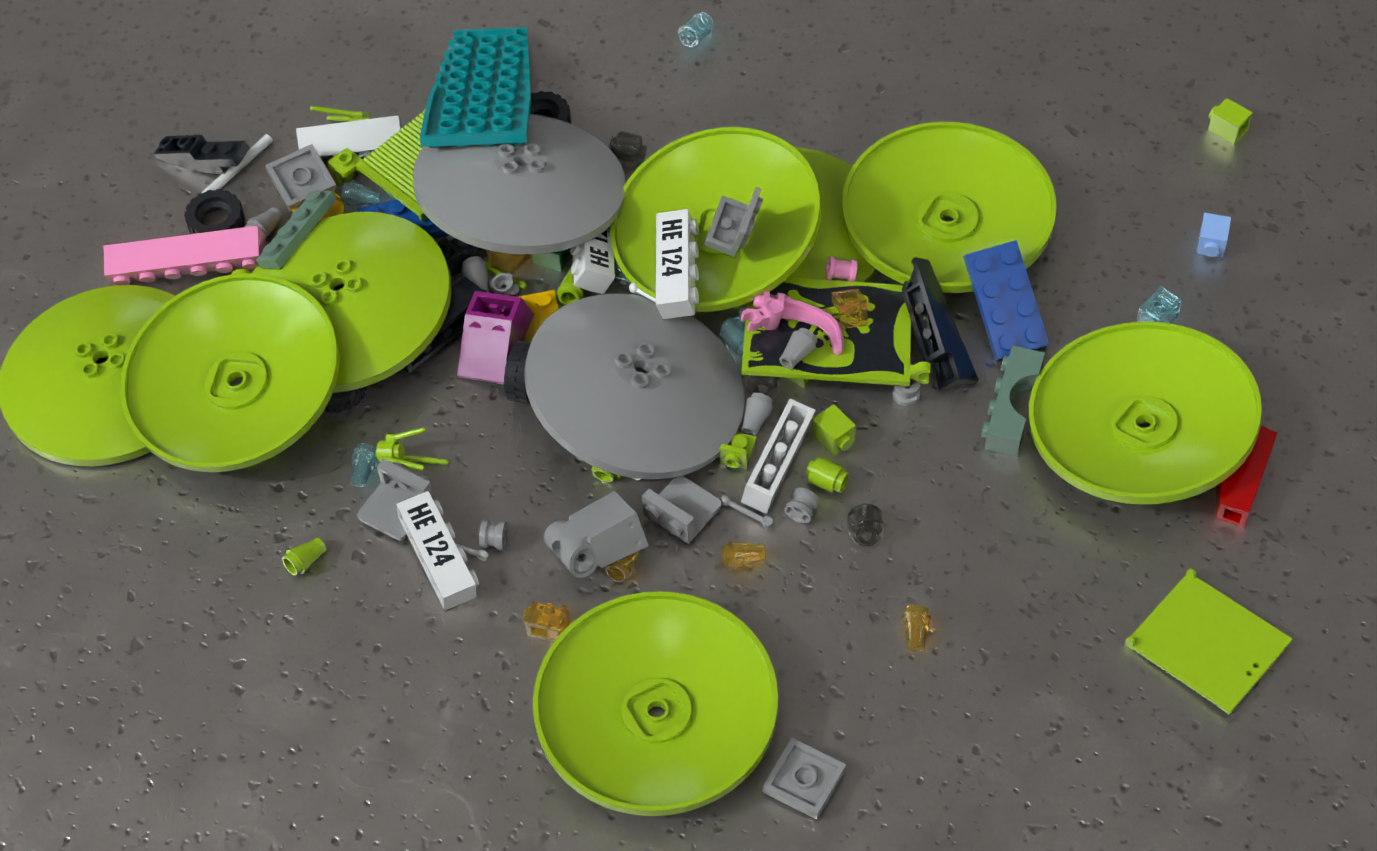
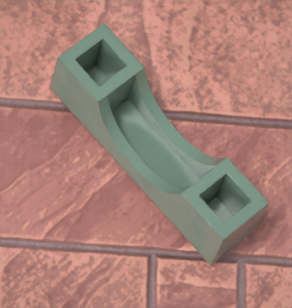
M1012 345L1010 355H1004L1001 365V371L1004 372V375L997 378L994 393H998L997 399H991L988 409V415H991L990 422H984L981 437L986 438L985 450L1018 457L1024 436L1026 418L1015 411L1011 401L1021 393L1032 391L1034 383L1043 369L1045 352Z

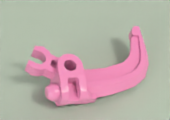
M764 291L763 295H758L753 300V305L759 309H746L742 311L741 321L752 320L748 323V331H756L761 326L767 330H775L778 328L781 318L802 321L818 326L827 333L835 355H841L843 352V331L836 318L822 309L793 300L786 294L778 293L777 295H772L769 291Z

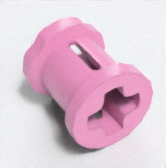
M829 256L825 268V279L837 278L854 282L857 273V260L843 261L836 260L834 256Z

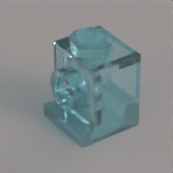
M1160 285L1156 292L1138 308L1136 321L1171 324L1179 316L1182 300Z

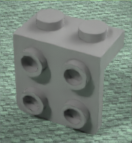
M755 188L748 205L722 195L706 237L705 246L735 257L738 248L744 249L754 227L756 214H758L763 202V198L759 197L761 188Z
M382 459L377 466L381 483L360 508L357 516L359 521L396 540L403 541L406 539L407 534L398 518L396 504L426 491H429L432 499L435 500L431 483L424 475H416L406 470L400 463H392Z
M678 476L659 495L651 489H648L642 495L643 515L689 544L720 510L721 500L686 477Z

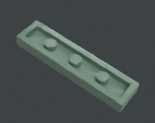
M315 190L307 195L306 200L292 213V217L278 230L274 239L264 247L263 252L256 259L260 268L280 269L300 243L337 200L332 191Z

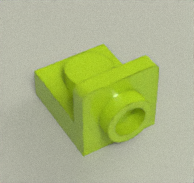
M345 148L327 162L331 177L338 187H341L359 174L356 171L355 164L362 160V158L348 148Z
M736 432L729 445L721 444L719 449L721 451L720 463L730 468L747 470L757 444V437Z

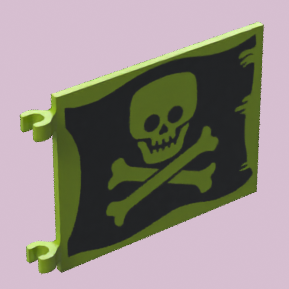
M788 277L779 286L770 291L772 295H777L778 293L786 294L793 300L822 309L835 317L842 327L844 348L841 355L833 353L827 333L818 326L802 321L781 318L779 326L775 330H767L761 326L756 331H748V323L752 320L745 321L741 371L743 375L910 386V379L920 384L929 383L931 363L919 362L915 365L910 364L911 319L902 293L903 285ZM753 301L747 303L746 309H759L753 305ZM800 328L808 329L817 338L816 349L797 363L793 369L784 367L780 363L779 358L782 356L792 333Z

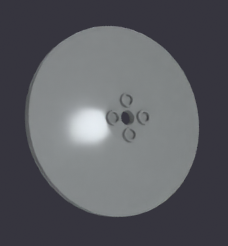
M530 114L527 143L518 145L504 143L492 146L479 144L466 147H457L455 145L442 146L440 148L423 147L417 156L413 171V188L416 200L425 215L436 226L467 244L509 254L557 252L576 247L597 237L618 217L623 206L625 195L623 187L626 184L624 171L619 160L602 141L572 124Z
M602 294L571 302L554 312L543 322L534 335L527 353L524 368L526 392L530 404L543 427L570 453L586 463L610 473L639 479H666L692 473L707 466L720 456L721 451L719 449L721 444H730L742 421L745 405L743 381L737 364L725 345L710 329L693 316L662 319L656 303L643 296ZM635 368H643L647 373L637 372Z

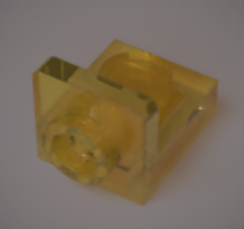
M859 289L832 292V303L839 311V323L842 329L866 326L868 324L867 299Z

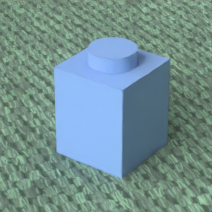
M1204 212L1196 254L1209 257H1224L1231 217Z

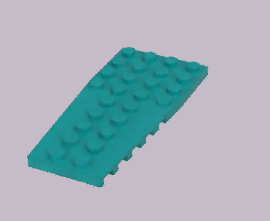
M527 27L453 30V39L449 40V50H446L444 54L445 61H442L440 64L441 72L437 73L435 78L436 84H433L427 99L420 133L421 147L440 148L442 146L454 145L466 147L479 144L492 146L504 143L510 145L527 143L532 105Z

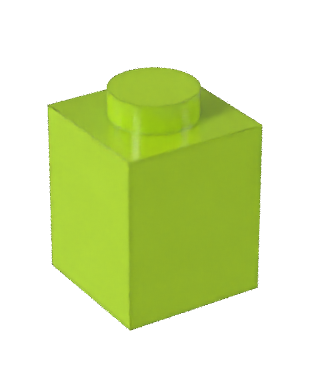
M1226 98L1219 106L1215 105L1209 114V119L1211 120L1208 130L1235 145L1249 130L1253 112Z
M833 404L812 418V435L835 456L840 451L848 450L854 444L856 425Z

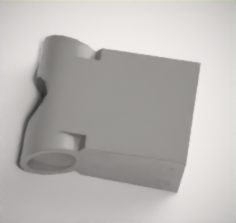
M615 491L569 516L568 521L562 520L552 523L544 533L546 545L562 560L566 568L578 578H585L591 575L598 565L603 568L649 546L637 513Z

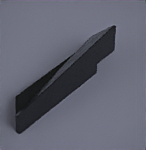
M917 257L913 258L911 263L914 269L910 280L904 282L902 293L923 361L929 362L931 365L934 364L938 389L941 391L977 382V374L930 261Z

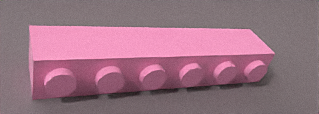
M258 226L104 245V276L115 285H129L132 281L149 283L154 282L156 278L164 277L167 279H179L181 275L187 274L203 276L211 271L228 273L234 268L255 269L258 266L256 259L266 246V234Z

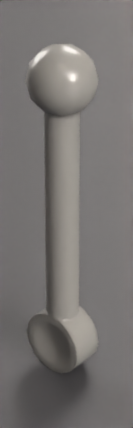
M723 495L720 498L722 506L729 505L761 522L762 526L766 529L773 526V519L770 516L762 517L731 501L728 495Z

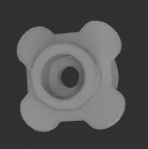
M510 273L498 274L489 282V288L495 294L510 296L516 295L519 292V287L514 284V277Z

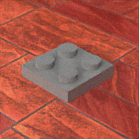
M313 144L265 165L267 173L289 211L301 206L306 200L307 195L312 191L336 190V184Z
M791 738L762 786V792L818 819L845 773L846 764Z

